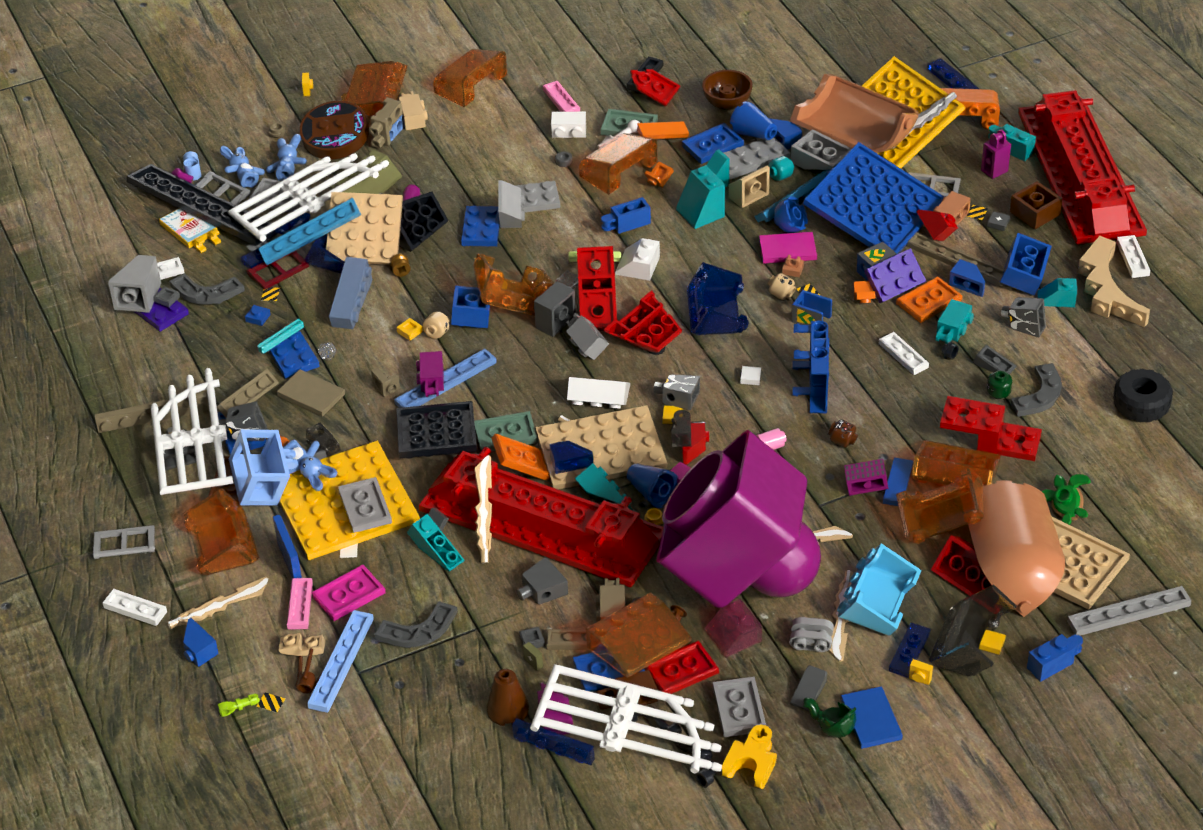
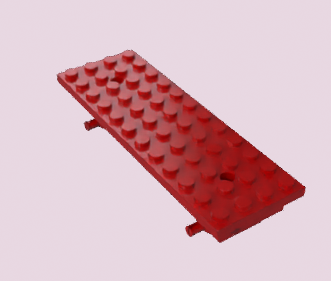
M1076 90L1043 94L1042 100L1034 106L1019 108L1018 114L1026 132L1036 136L1034 150L1053 192L1062 198L1061 211L1076 245L1093 243L1099 236L1110 240L1135 235V237L1146 236L1147 229L1129 193L1135 192L1134 184L1125 185L1088 105H1093V98L1082 99L1078 96Z
M484 447L480 454H471L462 451L460 455L457 454L454 460L447 464L428 489V494L419 504V511L429 514L431 508H437L449 518V522L476 531L477 525L475 521L478 515L475 507L480 503L474 468L491 453V450L488 447L487 449ZM491 461L492 488H488V501L492 504L491 537L597 576L608 578V580L619 578V584L630 588L633 586L659 547L664 529L663 526L640 519V513L628 508L632 502L630 497L627 498L625 496L620 504H613L603 500L600 505L499 469L498 463Z

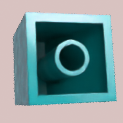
M706 165L691 171L676 210L694 229L725 217V184Z

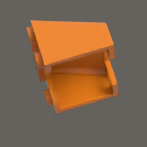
M940 88L948 94L955 92L957 95L955 99L965 107V110L959 115L982 116V126L988 130L991 125H999L1000 106L998 94L994 90Z

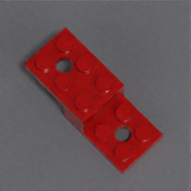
M613 246L577 248L580 316L582 315L591 321L598 330H604L617 319ZM594 261H598L601 264V267L599 269H593L591 267V263ZM601 307L603 313L595 315L593 313L594 308Z
M947 396L940 421V428L978 434L977 451L1029 461L1036 460L1042 429L1004 423V405Z

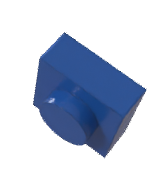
M253 305L245 316L246 322L263 326L271 315L270 309Z

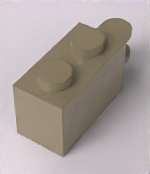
M605 578V585H600V594H596V606H600V609L596 610V622H601V629H626L625 586L619 585V578H616V580Z

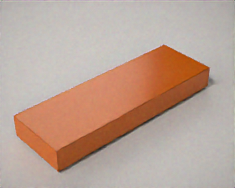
M684 121L637 123V131L641 140L688 138L689 131Z

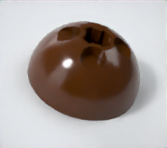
M719 70L709 74L703 80L702 87L706 99L714 107L722 110H733L737 106H742L743 102L749 99L753 83L749 76L740 71Z

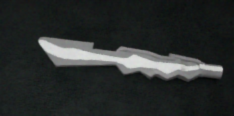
M955 92L941 98L932 104L929 109L921 112L911 131L915 128H922L927 121H931L942 110L946 109L949 103L957 98Z

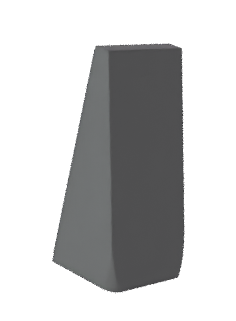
M985 345L973 360L974 364L991 372L1004 371L1011 374L1016 368L1015 364L988 345Z
M808 665L790 704L809 711L806 707H803L804 698L817 700L827 682V672Z

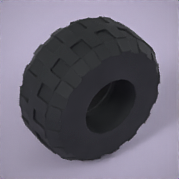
M1133 369L1121 375L1116 381L1113 393L1114 405L1129 420L1146 423L1156 421L1168 413L1172 402L1173 390L1169 381L1162 374L1150 369Z

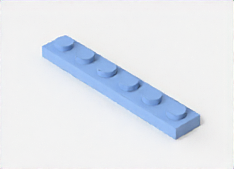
M353 610L307 703L309 709L329 712L374 620L373 614Z

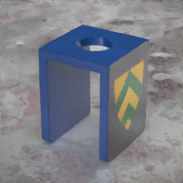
M884 242L876 244L857 253V272L866 281H869L864 270L897 254Z
M802 290L792 304V322L799 323V325H811V321H823V317L831 318L832 299Z

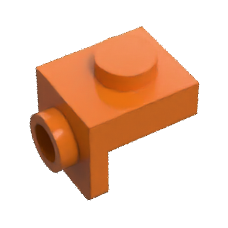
M658 161L651 172L646 170L644 174L651 185H658L663 188L674 170Z
M854 282V300H860V303H871V299H875V291H873L870 282Z

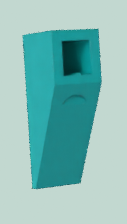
M593 463L575 478L586 493L597 501L603 502L604 500L613 504H620L626 496L625 493L621 496L618 492L620 489L613 480L609 482L606 478L608 474L601 466L597 468Z
M428 514L413 523L407 534L418 548L448 572L465 561Z

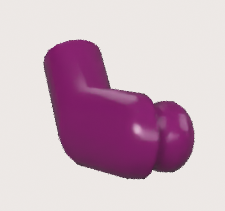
M175 168L171 173L189 183H192L194 179L193 176L182 172L180 168Z

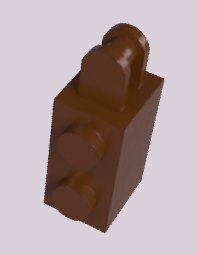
M649 670L615 678V680L657 690ZM609 687L596 693L617 698L619 689ZM640 695L637 704L644 706L658 702V699ZM598 703L599 708L602 710L613 707Z

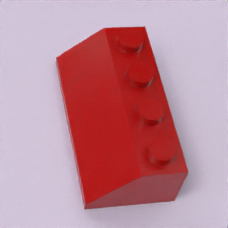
M950 535L931 571L997 613L1007 602L998 594L986 578L979 565L974 546L961 537Z

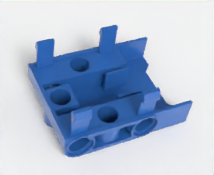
M820 320L811 321V325L794 324V333H810V351L794 350V359H809V361H792V369H809L810 387H793V395H810V413H827L829 380L828 324Z

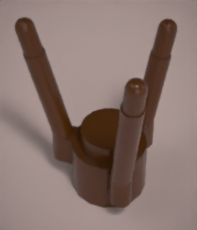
M312 648L309 650L303 674V656L298 658L295 687L298 691L306 694L311 693L315 689L322 675L321 673L316 680L315 675L309 672L313 655Z

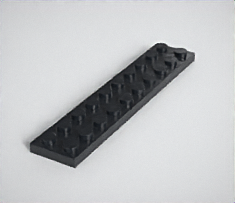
M153 164L127 176V182L251 245L257 246L262 243V241L227 213L236 205ZM243 210L239 214L242 216L248 211ZM256 215L247 221L251 223L260 217ZM267 221L266 223L258 226L257 229L261 230L262 228L270 225L271 222ZM280 227L266 234V240L280 233Z

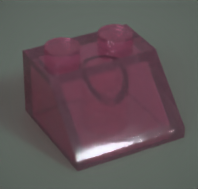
M737 599L722 607L705 627L706 633L726 658L762 642V625L741 599Z

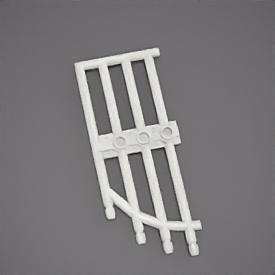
M356 153L349 155V157L339 162L329 163L331 161L329 157H324L322 160L313 163L230 209L227 213L263 242L266 240V234L305 212H318L325 205L324 202L331 198V192H343L370 176L377 178L379 176L378 171L386 168L389 162L385 160L368 168L366 166L376 160L374 156H369L358 163H350L358 158ZM339 169H346L314 188L306 189V187ZM314 171H321L301 183L297 181ZM357 171L362 172L320 197L315 196L317 193ZM277 191H283V193L250 210L242 216L239 214L241 211L249 208L250 206L258 203L259 201L267 198L268 196L276 193ZM288 197L292 198L289 202L251 223L247 221ZM298 204L302 206L261 230L257 229L258 226Z
M210 368L205 369V383L195 386L193 376L187 375L186 390L176 395L174 385H170L168 387L169 401L159 411L156 403L151 405L160 495L234 484L232 476L226 477L222 441L227 440L225 425H219L214 390L215 387H220L219 379L213 380ZM207 390L212 426L201 429L196 393ZM188 397L192 429L182 432L177 404ZM171 411L173 432L161 435L160 421ZM213 442L219 478L207 480L202 445ZM194 445L199 481L187 483L183 448ZM174 448L179 484L167 486L163 450Z
M556 664L553 665L530 726L532 731L536 732L540 726L601 741L600 747L605 748L607 751L621 752L622 747L671 759L690 764V771L692 773L699 772V767L712 769L713 771H721L722 769L721 764L712 763L709 760L700 758L701 748L720 752L722 746L699 738L696 728L713 731L715 725L691 718L681 705L693 707V700ZM559 674L616 688L619 689L617 698H612L558 684L556 681ZM555 691L613 706V709L609 716L551 701L550 697L552 692ZM640 695L666 701L676 714L637 704ZM546 708L606 723L607 726L604 733L544 718L543 716ZM634 712L686 725L689 736L632 722ZM628 729L692 746V756L625 739Z

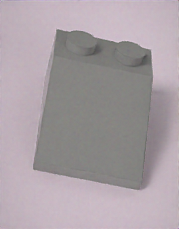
M812 129L791 146V160L793 164L803 169L830 170L852 148Z

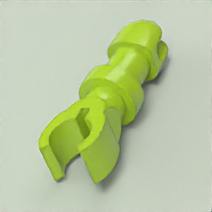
M253 693L243 699L236 698L234 702L225 701L219 703V713L221 717L228 716L236 709L240 711L245 706L258 704L260 698H258V694Z

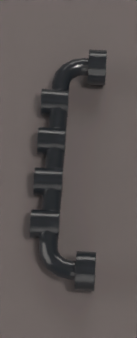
M634 712L632 722H637L638 716H644L649 720L652 727H658L679 734L682 733L681 727L675 722L669 726L666 723L667 720ZM677 742L683 752L692 754V746ZM701 749L700 758L713 763L710 749ZM703 768L697 772L695 777L699 785L703 788L711 785L714 782L713 776L716 774V771Z

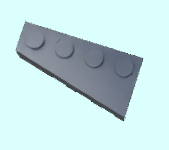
M346 257L329 315L332 327L353 329L355 323L358 322L359 313L373 280L371 275L372 268L369 267L367 259Z

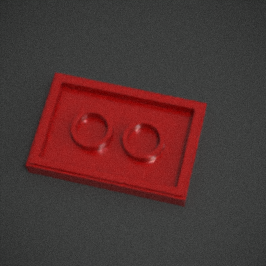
M699 641L643 664L644 670L650 671L657 689L669 694L719 674L718 666Z

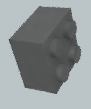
M557 281L535 299L536 329L554 337L567 325L566 322L570 321L574 317L573 314L576 313L574 289Z

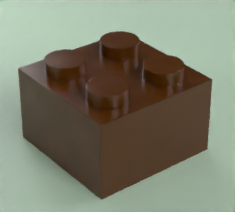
M1036 181L1011 196L1010 212L1033 229H1037L1061 214L1062 198Z

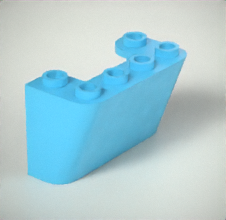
M881 543L876 549L872 548L866 558L862 557L857 563L856 568L858 570L852 575L850 579L852 584L844 592L843 597L845 599L838 606L837 612H839L838 617L890 636L897 630L903 614L901 612L897 614L905 594L916 585L922 570Z

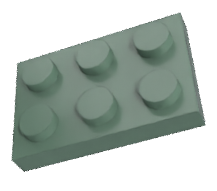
M608 109L601 127V135L615 136L626 129L631 120H637L640 123H655L658 121V115ZM630 133L625 137L641 140L639 133Z
M530 411L474 421L480 451L484 447L495 451L491 439L495 433L527 445L538 443Z

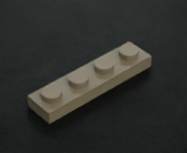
M266 369L222 401L217 408L227 418L229 408L256 402L276 387L279 382Z

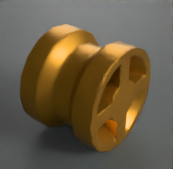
M396 254L391 258V266L396 276L402 277L410 272L411 268L406 255Z

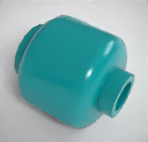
M785 156L771 160L768 165L770 167L769 175L775 181L784 180L793 174L794 164L792 160Z

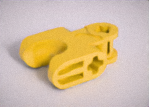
M756 725L751 729L745 743L737 740L733 742L722 765V776L733 778L738 770L749 768L755 772L754 786L760 789L765 787L777 759V754L770 752L772 748V731L768 726Z

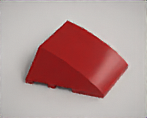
M651 290L640 299V303L620 321L614 320L604 329V332L643 350L659 352L681 334L682 329L673 317L667 314L663 304L658 302L655 298V293Z

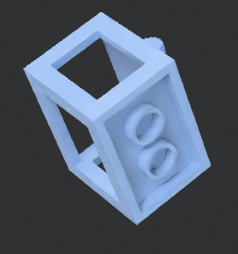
M240 430L229 457L240 505H278L290 478L288 469H294L298 466V461L293 459L296 456L293 449H283L279 430ZM247 438H267L261 454H250Z

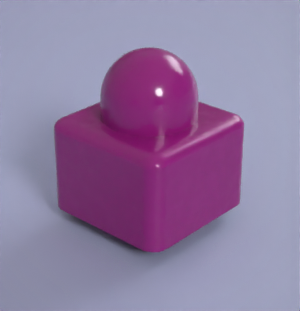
M744 431L723 451H713L699 460L686 473L672 492L662 515V520L665 524L657 562L717 608L727 606L749 586L764 595L778 598L789 597L802 592L815 579L821 563V550L818 540L813 531L802 522L807 489L806 476L751 431Z

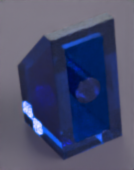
M569 440L550 444V458L555 474L588 468L593 463V452Z

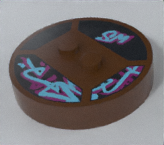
M330 101L314 107L304 116L300 124V135L305 149L311 155L321 159L329 157L330 160L347 157L358 151L367 141L369 126L366 115L359 106L347 101Z

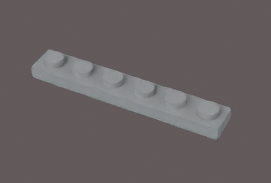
M1183 586L1074 614L1068 616L1067 622L1074 634L1081 636L1191 606V599Z

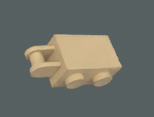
M410 91L408 94L401 93L399 101L402 104L405 129L412 130L426 127L425 120H428L427 111L425 110L424 101L420 100L419 94H414L413 91Z

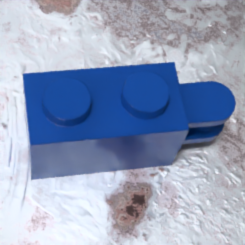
M643 197L611 207L610 214L601 217V222L603 223L601 228L603 231L616 229L618 234L651 224V207Z
M1061 634L1029 652L1027 669L1040 682L1073 664L1074 656L1082 650L1083 638L1080 635H1072L1066 638Z

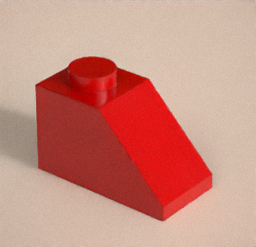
M926 210L917 211L933 240L944 241L958 229L955 218L951 214Z
M682 423L683 463L685 465L706 450V442H709V431H705V423Z

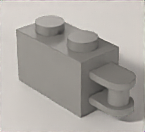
M574 313V317L566 322L570 327L566 331L571 337L569 340L579 347L578 351L585 358L589 356L595 360L609 343L591 321L582 315L579 316L577 313Z

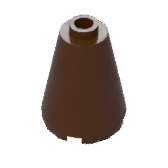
M501 669L494 676L487 703L488 717L500 726L512 723V726L517 725L527 717L529 702L515 672L510 669Z

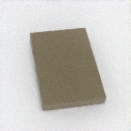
M301 369L277 391L278 397L322 417L345 395V389Z

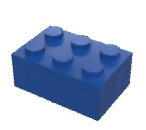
M1017 233L1010 247L1000 282L1035 295L1042 282L1052 246Z

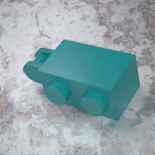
M1005 124L1002 128L997 125L989 126V140L991 134H997V131L1000 129L1004 130L1006 140L1011 143V156L1026 161L1034 153L1036 136L1009 124Z
M951 299L937 322L936 341L939 342L941 340L948 344L951 340L957 342L961 335L964 336L967 325L971 324L974 318L972 305Z

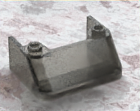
M994 584L957 602L948 612L929 657V662L937 668L968 677L975 676L979 672L992 667L994 663L979 650L985 630H995L1000 624L1001 615L1016 609L1017 605Z

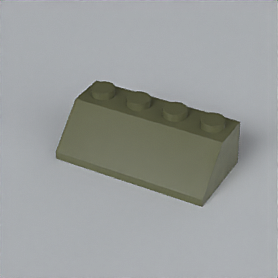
M373 149L360 161L369 156H374L376 160L366 167L371 168L385 160L389 162V165L378 171L379 176L377 178L370 176L343 192L383 194L401 179L402 175L387 155ZM357 171L330 186L329 189L336 188L362 172Z

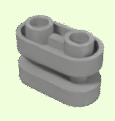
M795 618L792 621L790 645L796 650L828 651L832 645L831 636L833 635L834 625L826 619Z

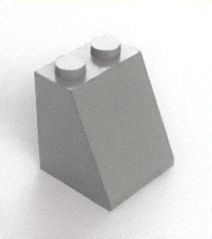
M137 255L109 280L108 284L114 310L150 313L154 303V296L158 293L161 286L156 256Z

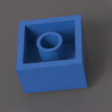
M455 286L451 325L488 328L492 289Z

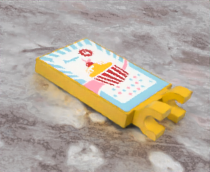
M180 208L159 219L160 225L188 248L194 246L200 253L207 250L202 244L206 239L211 240L214 245L221 243V239L217 237L220 233L216 226Z

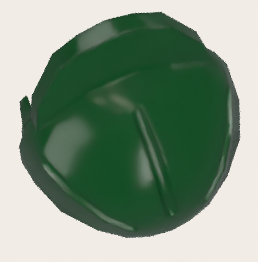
M804 698L803 707H806L811 717L819 722L825 734L834 738H842L853 731L856 723L855 707L850 708L844 703L838 702L839 707H831L821 711L814 699Z

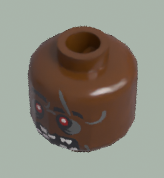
M840 419L838 422L834 421L828 432L831 442L843 448L848 447L849 444L854 445L858 438L856 426L843 419Z

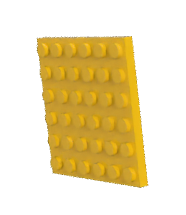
M895 56L862 85V87L914 108L919 114L929 109L932 104L941 98L949 95ZM954 99L946 109L942 110L931 121H927L922 128H915L894 149L877 154L901 169L965 110L964 105Z
M378 440L320 459L323 465L333 467L338 472L335 478L319 476L323 483L321 491H315L309 479L305 478L300 470L290 474V478L279 501L308 560L410 526L420 519ZM376 477L390 512L392 523L353 533L338 487Z

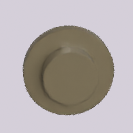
M276 122L270 125L269 134L272 137L279 138L286 133L282 123Z

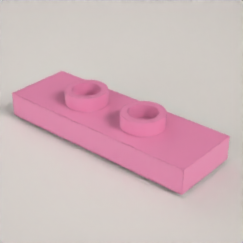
M558 81L543 85V91L560 112H580V107Z
M292 578L287 619L288 630L308 629L313 586L312 578Z

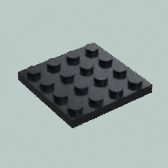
M472 401L396 408L399 459L422 456L430 457L443 454L450 455L462 453V451L468 453L477 451Z

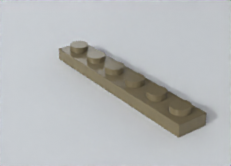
M207 391L196 393L198 412L208 411ZM187 397L177 404L179 416L190 414L189 399ZM169 399L153 403L157 404L160 411ZM153 403L94 414L98 433L152 422L151 405ZM171 411L162 420L171 418Z

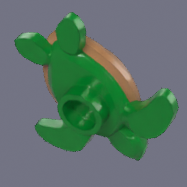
M1075 474L1070 478L1067 485L1066 480L1062 476L1056 475L1053 482L1057 490L1045 489L1042 491L1045 494L1046 501H1052L1054 511L1063 517L1062 522L1070 525L1071 521H1075L1079 517H1088V512L1083 509V494L1078 489L1080 485L1091 483L1088 476Z

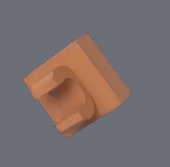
M788 255L783 265L782 273L800 277L804 267V260H801L800 256L797 259H793L791 255Z

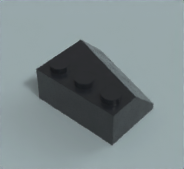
M433 192L403 201L399 247L412 252L449 221Z

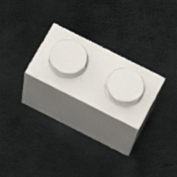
M586 111L552 112V138H586Z

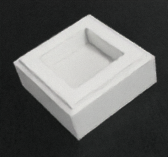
M742 366L741 384L759 385L761 367Z

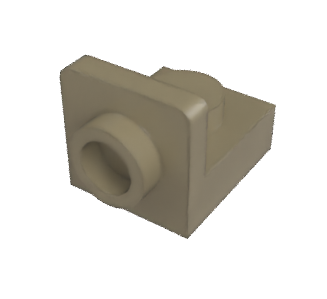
M379 368L371 370L372 383L383 397L400 390L399 376L397 374L388 378Z

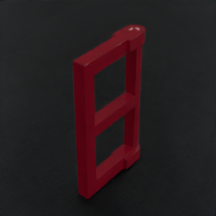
M295 250L288 255H291L300 265L285 271L276 261L269 264L280 275L267 282L256 273L269 266L265 262L247 269L246 272L250 278L265 290L308 268L309 263Z

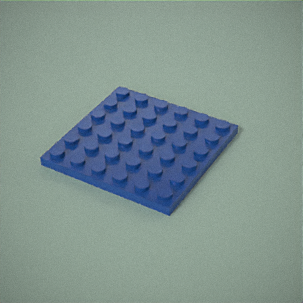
M858 142L804 199L803 204L868 247L884 242L896 254H899L915 233H918L924 226L917 211H933L936 206L941 204L944 196Z

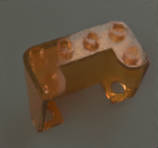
M471 49L435 77L433 82L434 93L462 107L467 106L474 100V85L492 72L498 80L507 75L506 53L496 50Z
M623 133L585 157L579 165V176L609 195L620 187V173L642 159L643 165L648 168L658 163L657 140Z
M477 253L473 267L482 302L487 305L535 316V299L554 284L545 271L526 266L521 282L504 278V274L500 270L492 268L495 260L494 257ZM531 272H536V279L528 280V275Z

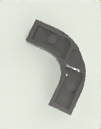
M185 273L169 281L170 287L178 291L183 299L196 304H220L245 291L244 285L235 276L210 287L197 285Z
M1053 363L1035 366L1034 372L1041 384V389L1038 392L1027 396L1011 398V405L1017 417L1043 412L1051 408L1058 397H1060L1062 382Z
M438 601L427 620L414 626H405L383 620L375 633V640L405 648L429 644L440 638L447 631L458 612L457 607Z

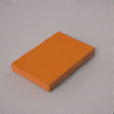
M937 276L897 298L896 304L918 322L922 323L944 311L951 299L961 301L962 295Z
M496 433L491 439L501 465L546 481L550 478L541 449Z

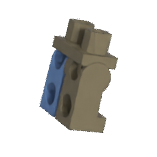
M386 97L383 101L384 107L382 110L377 111L376 116L373 115L370 118L371 126L369 127V132L373 135L371 140L373 147L389 146L391 141L404 128L401 101Z

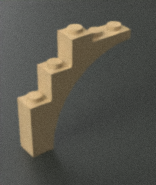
M1099 236L1081 257L1078 274L1087 277L1084 292L1094 296L1091 312L1106 318L1112 314L1145 327L1148 324L1150 309L1136 303L1117 287L1109 271V263L1114 256L1116 242Z

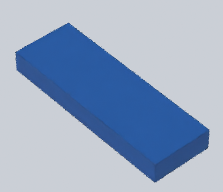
M894 457L888 479L889 489L885 490L883 504L903 507L913 468V460Z

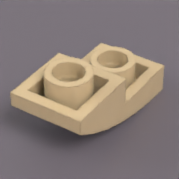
M301 633L288 634L280 638L279 652L286 655L308 656L309 650L312 648L313 655L323 654L325 639L323 634L310 636L305 639L302 638Z

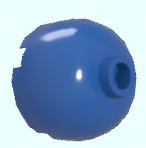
M793 196L779 202L774 212L775 224L786 233L804 230L806 228L804 227L805 224L808 223L805 207L803 204L799 205L796 202L799 200Z

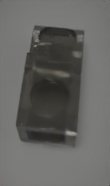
M678 410L674 413V429H671L672 447L691 446V415L686 410Z
M321 422L306 430V442L311 446L314 441H318L320 444L319 448L326 451L327 457L341 450L337 440Z

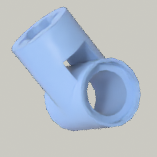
M192 151L186 152L183 155L185 173L193 176V181L198 180L201 177L198 155Z

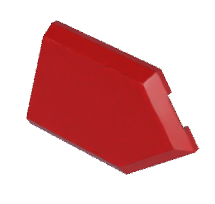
M646 69V71L630 70L636 89L664 106L669 104L681 87L653 69Z

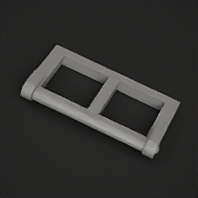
M212 171L208 172L195 185L202 189L212 179L223 183V185L213 193L214 195L219 197L229 187L241 192L230 202L236 206L246 199L251 192L249 189L243 188Z
M908 173L918 180L931 181L930 188L933 190L936 182L954 184L953 192L958 193L961 178ZM938 192L939 194L943 195L944 197H945V196L947 197L948 194H949V193H944V192Z
M154 525L94 532V559L155 552ZM148 533V546L127 548V535ZM122 536L121 549L100 551L101 538Z

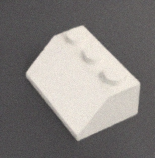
M569 377L567 400H572V404L583 405V401L591 402L590 406L602 407V403L610 404L609 408L621 409V405H626L630 383Z

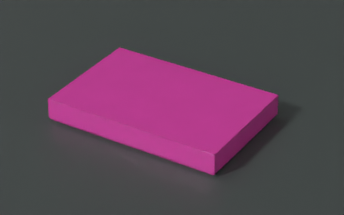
M813 232L759 235L763 264L785 262L788 255H791L793 259H797L800 256L801 260L804 261L817 260Z
M361 565L313 591L312 597L331 619L336 621L386 592L383 585L364 565Z

